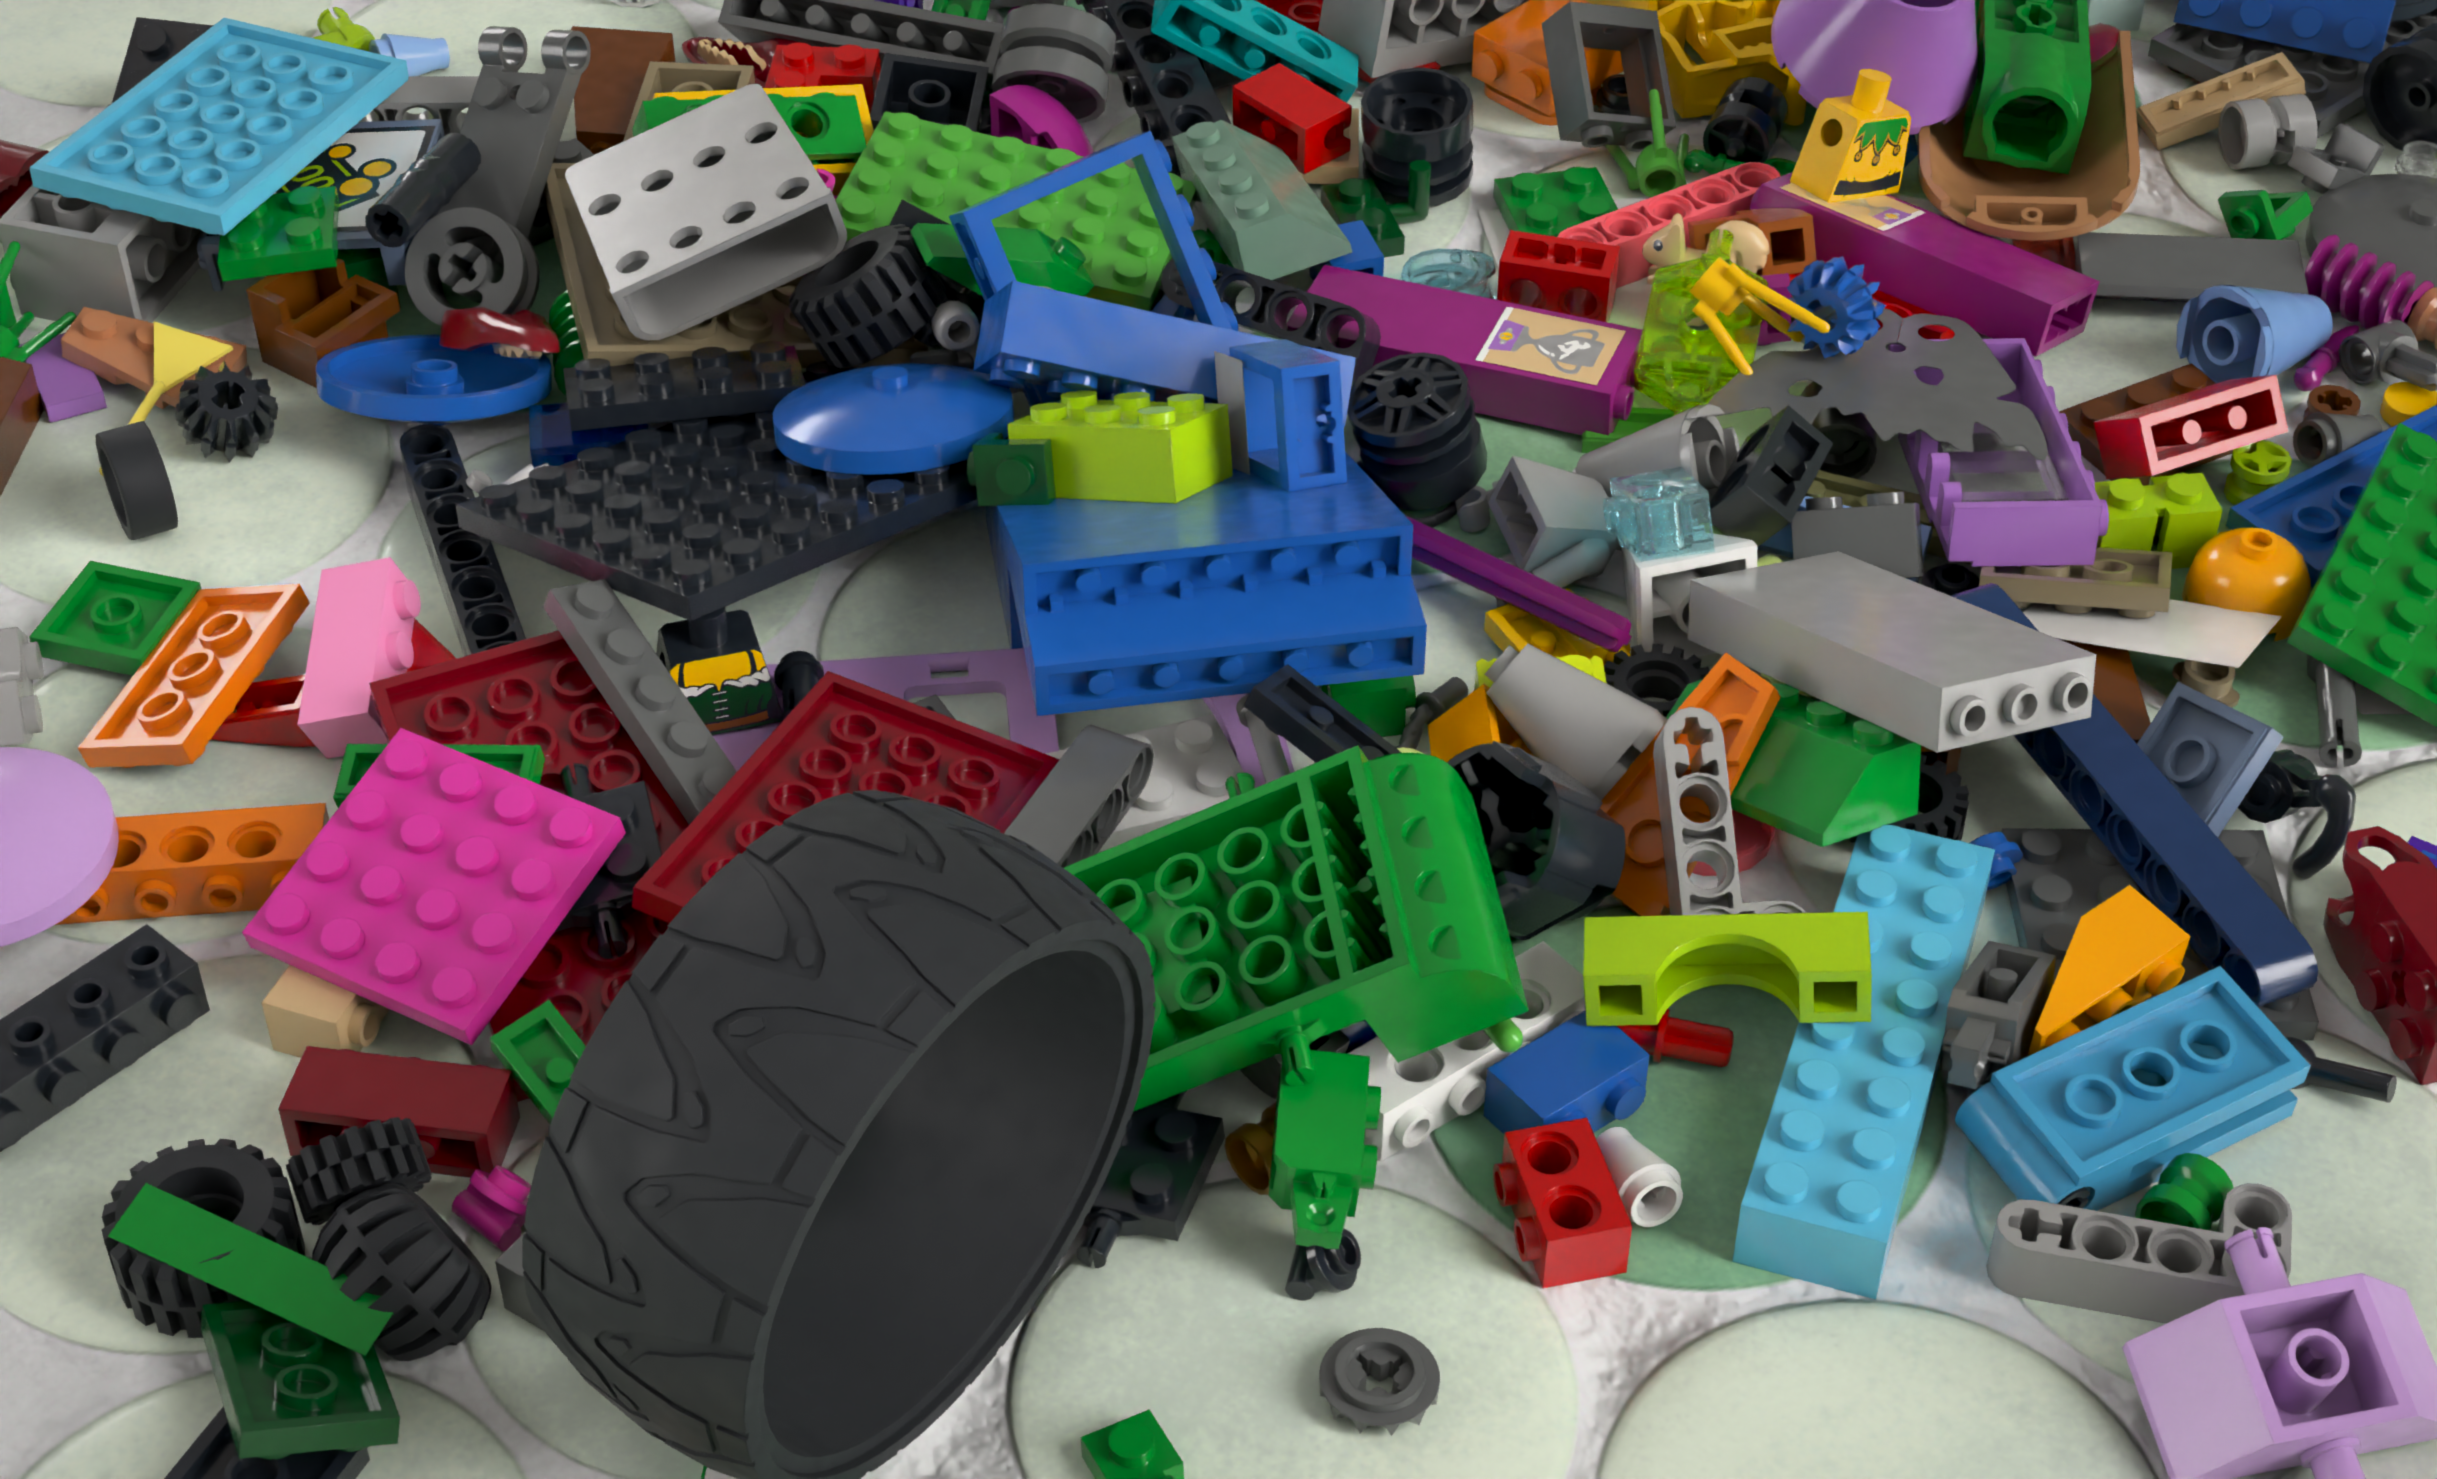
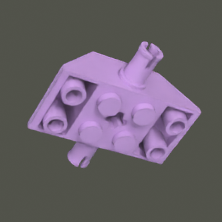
M2259 1227L2256 1230L2257 1239H2254L2252 1229L2230 1237L2224 1243L2225 1250L2231 1257L2245 1295L2217 1300L2131 1339L2122 1347L2169 1479H2234L2296 1466L2311 1468L2315 1479H2366L2357 1454L2437 1439V1366L2406 1289L2363 1273L2291 1286L2274 1244V1236L2270 1228Z

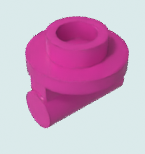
M496 1165L490 1174L482 1170H475L469 1179L470 1184L467 1189L455 1197L452 1203V1212L501 1251H506L521 1236V1227L525 1223L527 1196L530 1193L531 1185L517 1174L499 1165Z

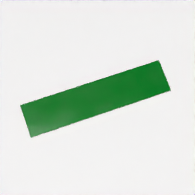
M145 1183L108 1235V1237L363 1356L367 1355L393 1315V1312H381L368 1308L380 1297L379 1295L364 1293L356 1301H353L339 1289L348 1279L345 1274L332 1280L327 1266L148 1183ZM231 1251L230 1254L226 1255L225 1257L219 1260L213 1259L206 1262H202Z

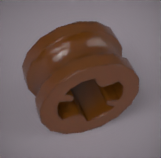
M2335 385L2318 386L2312 389L2308 395V407L2304 411L2303 421L2310 414L2316 412L2357 416L2360 411L2361 401L2355 393L2344 387Z

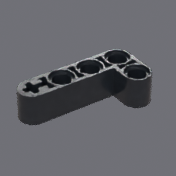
M1171 259L1162 271L1161 284L1163 291L1173 302L1194 311L1174 260ZM1213 261L1217 274L1216 279L1213 280L1221 302L1224 301L1231 307L1239 327L1278 340L1287 339L1299 345L1356 357L1352 386L1361 375L1372 368L1381 339L1379 326L1373 318L1349 305ZM1252 287L1255 293L1254 303L1248 311L1239 314L1235 306L1236 298L1243 289ZM1303 303L1307 310L1306 320L1299 329L1290 331L1287 326V315L1294 306ZM1355 320L1359 326V337L1353 345L1343 349L1339 345V332L1347 322Z

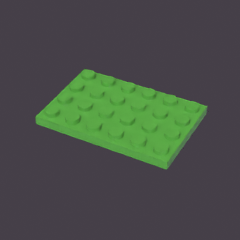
M885 111L866 145L867 148H864L835 201L846 227L847 241L869 230L890 225L902 199L952 225L949 218L950 215L1081 159L1083 156L1076 155L1067 149H1048L1026 144L1015 137H996L974 132L963 125H943L921 120L910 113H891ZM1123 162L991 220L994 227L1037 229L1056 241L1060 237L1070 240L1085 255L1086 261L1083 265L1095 285L1085 297L1146 311L1151 310L1161 286L1162 271L1172 259L1136 169L1129 167ZM1168 173L1176 193L1182 194L1192 210L1196 202V189L1193 183L1183 180L1175 174Z

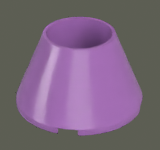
M1781 0L1773 18L1771 40L1776 60L1781 69L1787 66L1791 74L1801 84L1798 93L1817 109L1825 98L1853 95L1861 69L1878 70L1892 78L1886 99L1909 111L1912 118L1909 135L1918 134L1921 127L1941 122L1944 125L1951 121L1965 107L1974 91L1978 76L1975 0Z

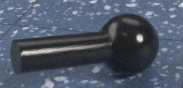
M2286 1037L2311 1065L2305 1082L2292 1089H2299L2313 1084L2390 1103L2393 1099L2397 1084L2395 1075L2316 1057L2315 1052L2306 1042L2295 1037Z

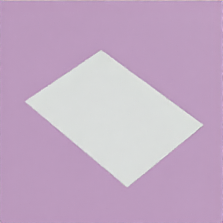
M2169 599L2168 612L2155 611V615L2149 618H2130L2120 615L2117 609L2092 607V610L2087 613L2071 614L2056 610L2054 604L2032 603L2023 612L2039 632L2057 639L2239 668L2282 617Z

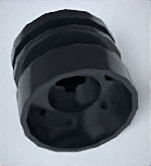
M1421 67L1393 71L1378 77L1366 87L1361 99V127L1364 137L1362 145L1364 158L1362 163L1364 179H1373L1385 202L1390 204L1408 202L1409 166L1415 160H1425L1431 164L1429 207L1438 206L1456 199L1469 187L1473 176V144L1471 140L1473 132V99L1470 88L1454 75L1442 70Z
M1424 352L1398 355L1374 365L1361 375L1351 388L1347 415L1353 427L1354 438L1360 448V459L1364 472L1399 509L1409 511L1434 509L1458 500L1477 485L1486 470L1487 450L1480 424L1475 417V404L1470 396L1471 389L1468 378L1459 364L1443 355Z

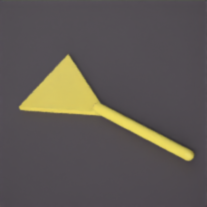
M154 321V384L128 425L145 421L161 394L197 373L200 366L205 368L231 352L233 346ZM100 467L99 472L103 476L102 469Z

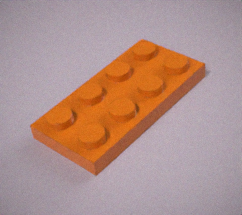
M286 584L199 589L78 747L88 767L131 768L135 766H184L193 764L204 753L208 742L224 720L233 713L235 705L254 679L263 672L267 661L281 642L292 632L294 624L310 604L301 585Z

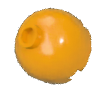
M2236 528L2218 533L2198 549L2186 576L2182 598L2185 602L2282 616L2268 633H2276L2275 642L2290 636L2310 596L2311 580L2303 555L2291 542L2263 528Z

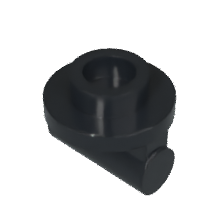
M1344 1228L1339 1249H1325L1321 1246L1306 1247L1296 1244L1285 1286L1286 1293L1293 1299L1306 1301L1311 1299L1314 1293L1327 1290L1337 1293L1351 1288L1356 1280L1357 1271L1361 1264V1252L1354 1235Z

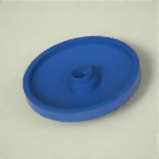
M440 334L408 335L363 341L326 354L316 364V384L319 397L327 404L340 410L389 421L443 426L451 423L495 417L522 410L539 403L552 390V368L549 358L543 353L540 359L512 358L494 353L492 344L467 351L441 346L439 344Z
M925 363L864 367L823 377L805 384L786 395L777 404L773 412L775 442L781 453L789 459L811 468L829 472L878 475L923 471L967 460L969 453L973 450L972 445L989 433H1002L1005 439L1008 436L1007 424L1014 422L1013 398L1009 388L990 383V375L968 368Z

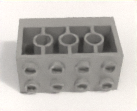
M1323 0L1318 31L1327 39L1358 54V66L1371 78H1376L1396 70L1414 68L1435 61L1441 67L1472 62L1474 32L1529 0Z
M33 184L0 218V242L3 245L4 253L12 241L20 244L19 253L10 272V282L15 290L22 315L30 311L35 317L57 321L68 312H74L78 316L83 307H88L152 323L201 267L197 245L199 238L204 236L205 232L200 229L172 222H160L153 217L125 210L110 209L106 205L79 198L63 197L59 193L33 187Z

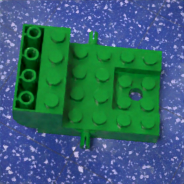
M1357 745L1256 788L1252 775L1237 773L1238 783L1233 776H1230L1225 782L1229 799L1064 867L1065 870L1080 879L1141 940L1150 958L1155 985V1002L1153 1003L1155 1007L1154 1027L1150 1053L1144 1077L1140 1082L1141 1088L1133 1112L1277 1054L1282 1056L1286 1083L1294 1087L1304 1086L1302 1076L1308 1083L1313 1082L1316 1078V1071L1313 1067L1309 1048L1310 1043L1322 1036L1363 1020L1367 1021L1399 1063L1529 1011L1473 795L1450 764L1431 755L1396 753L1368 760Z

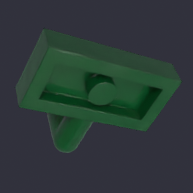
M1415 160L1410 163L1408 202L1387 205L1372 178H1351L1341 183L1321 186V203L1336 224L1362 220L1383 253L1384 258L1403 255L1405 236L1399 225L1419 222L1428 216L1431 164L1425 160Z

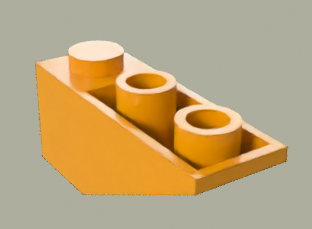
M2128 885L2081 916L2035 1028L2028 1056L2132 1008L2151 996L2155 997L2176 987L2185 972L2182 962L2190 935L2131 885Z

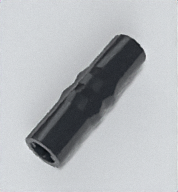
M447 134L421 159L413 162L406 172L400 174L394 185L368 209V214L365 216L366 227L375 241L387 247H399L407 242L429 219L436 216L441 207L447 205L455 192L478 170L481 164V154L477 145L463 134Z

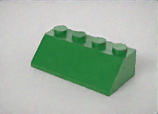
M1702 680L1689 683L1667 715V719L1677 711ZM1780 683L1772 684L1777 689L1781 698L1730 797L1732 810L1820 847L1831 845L1918 814L1921 745L1825 701H1817L1801 695L1799 690L1792 686Z

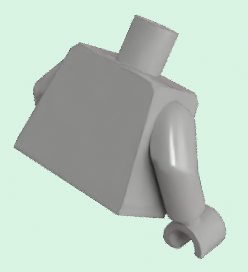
M1516 456L1511 457L1500 480L1492 483L1493 489L1486 491L1480 486H1475L1461 498L1455 500L1462 531L1469 533L1485 529L1490 524L1489 508H1491L1518 568L1561 588L1584 577L1596 578L1601 575L1615 550L1622 551L1623 534L1640 531L1638 520L1635 517L1616 514L1602 484L1595 479ZM1496 598L1497 608L1508 604Z

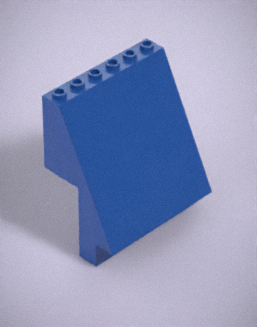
M1346 452L1347 483L1289 492L1251 472L1248 475L1232 468V477L1176 504L1056 498L1049 505L985 506L987 529L1010 649L1024 648L1037 716L1251 693L1254 686L1287 664L1315 686L1424 674L1427 624L1411 576L1414 524Z

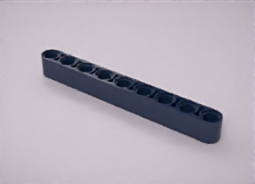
M1989 583L1951 595L1954 598L2038 631L2006 592L1997 584ZM2094 694L2090 718L2013 735L2154 905L2190 935L2189 947L2209 970L2221 966L2257 1007L2312 988L2315 985L2318 977L2317 960L2307 940Z

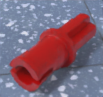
M1670 1009L1666 1010L1658 1025L1617 1026L1648 1054L1653 1055V1062L1661 1063L1662 1056L1725 1067L1731 1058L1734 1043L1733 1031L1725 1027L1670 1017Z

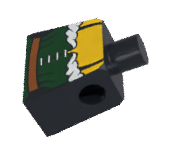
M723 607L693 621L682 620L666 623L658 630L657 656L712 735L783 721V713L748 612L741 609L726 612V607Z

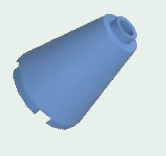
M2217 285L2205 289L2198 297L2191 298L2183 307L2177 324L2176 347L2180 359L2187 358L2189 364L2192 363L2215 383L2230 379L2267 375L2278 376L2328 342L2332 333L2333 320L2325 302L2314 295L2234 285Z

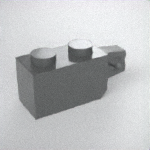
M1993 941L1987 942L1953 987L1948 1003L1941 1070L1949 1071L1948 1083L1976 1089L1979 1085H1985L1990 1082L1992 1073L2028 1056L2035 1028L2053 986L2056 955Z

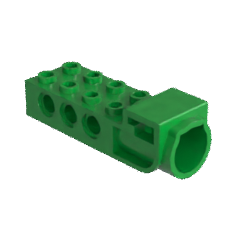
M1975 0L1978 76L1963 117V157L2009 164L2017 168H2032L2068 175L2085 122L2091 91L2087 0Z

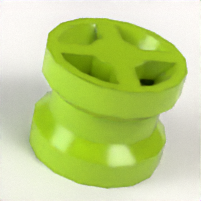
M2266 440L2234 449L2230 462L2233 471L2227 475L2223 491L2226 499L2235 506L2281 483L2289 475L2292 463L2289 452L2282 446Z

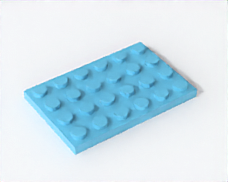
M224 17L29 167L33 187L59 193L67 198H79L106 205L110 209L125 210L153 217L160 222H172L200 229L207 234L224 236L409 80L407 61Z

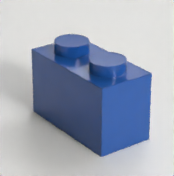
M1585 1010L1487 1068L1483 1116L1503 1134L1504 1132L1586 1117L1594 1133L1615 1119L1623 1120L1628 1118L1644 1102L1650 1054L1617 1026H1587Z

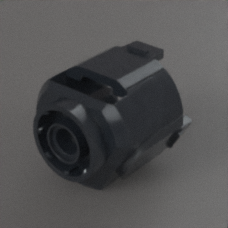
M1493 741L1492 744L1486 743L1471 747L1447 762L1457 771L1473 795L1509 936L1520 940L1530 939L1561 921L1574 920L1587 915L1598 907L1605 897L1613 894L1620 880L1625 859L1624 827L1600 809L1603 802L1586 786L1559 767L1530 755L1519 747L1515 748Z

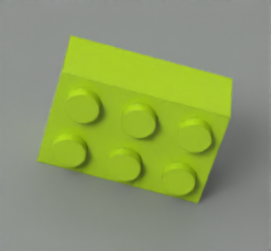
M1071 391L1060 395V403H1043L1031 406V415L1007 424L1009 439H1051L1056 498L1176 504L1233 476L1228 404L1204 403V395L1179 394L1168 397L1167 402H1150V394L1146 392H1128L1115 395L1113 397L1114 400H1097V392Z

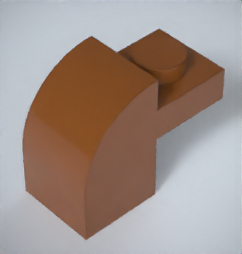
M1750 209L1736 211V215L1688 222L1690 248L1706 250L1713 231L1719 225L1728 221H1745L1758 227L1768 240L1770 252L1767 255L1764 268L1757 270L1756 274L1758 276L1802 273L1806 266L1816 261L1813 215L1800 209Z

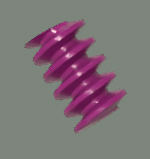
M2335 234L2327 236L2318 244L2305 270L2308 294L2323 300L2331 313L2341 312V316L2351 323L2360 322V326L2365 330L2395 319L2407 324L2419 299L2425 292L2434 287L2431 281L2426 280L2415 291H2412L2416 275L2409 270L2403 272L2394 282L2397 266L2390 261L2385 262L2374 272L2377 265V256L2372 252L2365 253L2356 263L2359 247L2352 242L2346 244L2337 254L2340 238Z

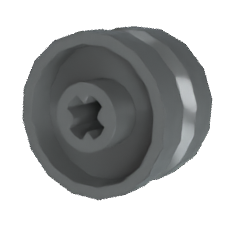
M1046 3L1029 4L1013 9L1003 20L1000 37V53L1002 56L996 61L992 83L993 93L1008 86L1029 85L1054 97L1068 109L1079 124L1097 119L1105 111L1109 89L1107 73L1112 69L1116 34L1106 22L1098 17L1070 6Z

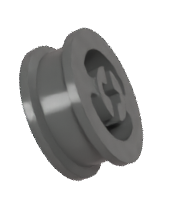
M459 207L434 216L417 232L406 255L405 282L408 293L418 310L429 320L441 326L445 311L456 310L448 303L442 289V282L453 287L451 290L473 302L481 303L473 308L485 307L504 315L515 314L524 309L529 311L532 307L539 289L540 269L533 246L520 230L486 210L473 207ZM477 237L493 238L501 249L504 266L492 259V255L465 242ZM471 267L477 272L474 279L468 273Z

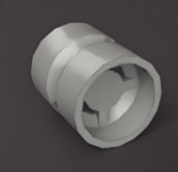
M2303 94L2273 96L2266 102L2262 99L2254 98L2230 101L2225 104L2219 120V142L2227 165L2235 170L2263 167L2269 161L2276 165L2288 164L2297 146L2315 148L2318 126L2313 105L2308 97Z

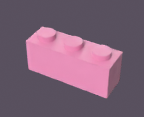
M391 557L328 568L321 571L297 725L327 759L344 756L347 744H388L373 702L369 683L407 673V668L412 666L414 652L411 639L414 618L419 615L421 608L420 595L415 583L404 576Z

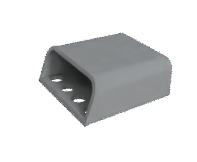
M749 84L575 163L565 172V178L609 283V290L629 331L635 337L643 340H661L673 336L816 270L832 261L843 250L847 241L846 227L830 187L827 188L772 101L759 84Z

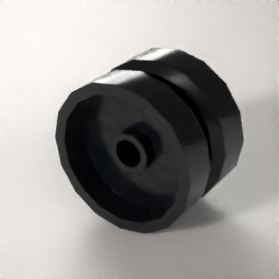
M2433 23L2410 38L2403 39L2386 48L2372 59L2364 74L2363 98L2368 117L2385 140L2396 149L2413 155L2437 152V23Z

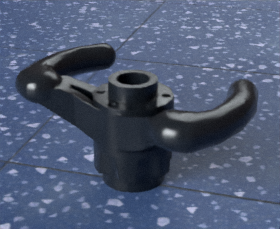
M2285 749L2274 751L2241 801L2238 809L2251 820L2268 823L2297 813L2300 808L2323 807L2327 812V822L2322 833L2310 848L2294 859L2292 864V870L2297 877L2308 879L2330 864L2344 846L2347 833L2350 832L2354 821L2356 793L2354 788L2340 775H2318L2314 764L2304 756L2294 754L2292 750Z

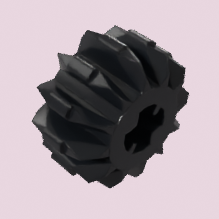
M225 361L220 365L217 373H213L200 366L195 374V380H184V384L180 388L179 403L176 404L175 418L178 421V426L183 427V437L185 438L186 445L201 443V451L205 458L216 450L224 452L229 463L235 457L237 450L253 457L259 448V443H269L274 434V420L277 419L278 404L276 403V398L270 396L271 388L268 385V379L252 380L253 374L250 371L249 365L238 373L231 372Z

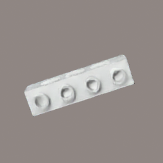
M1544 941L1515 957L1529 1009L1528 1012L1510 1018L1523 1034V1042L1519 1049L1586 1010L1583 975ZM1482 1030L1399 1063L1378 1036L1349 1052L1348 1054L1370 1056L1368 1085L1381 1087L1377 1130L1365 1129L1364 1144L1377 1146V1159L1382 1162L1404 1148H1412L1419 1145L1432 1131L1459 1115L1471 1114L1485 1101L1487 1068L1514 1052L1507 1053L1501 1051Z

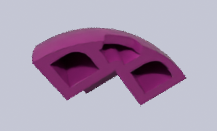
M1014 85L990 94L992 136L1015 137L1026 144L1048 149H1067L1083 157L1094 153L1086 133L1076 118L1066 107L1048 93L1029 85Z

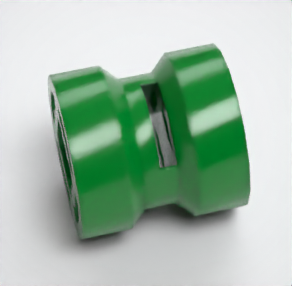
M2193 1153L2176 1155L2160 1174L2158 1185H2153L2137 1204L2135 1217L2211 1231L2212 1222L2220 1219L2227 1193L2234 1188L2233 1183L2219 1165L2202 1155Z

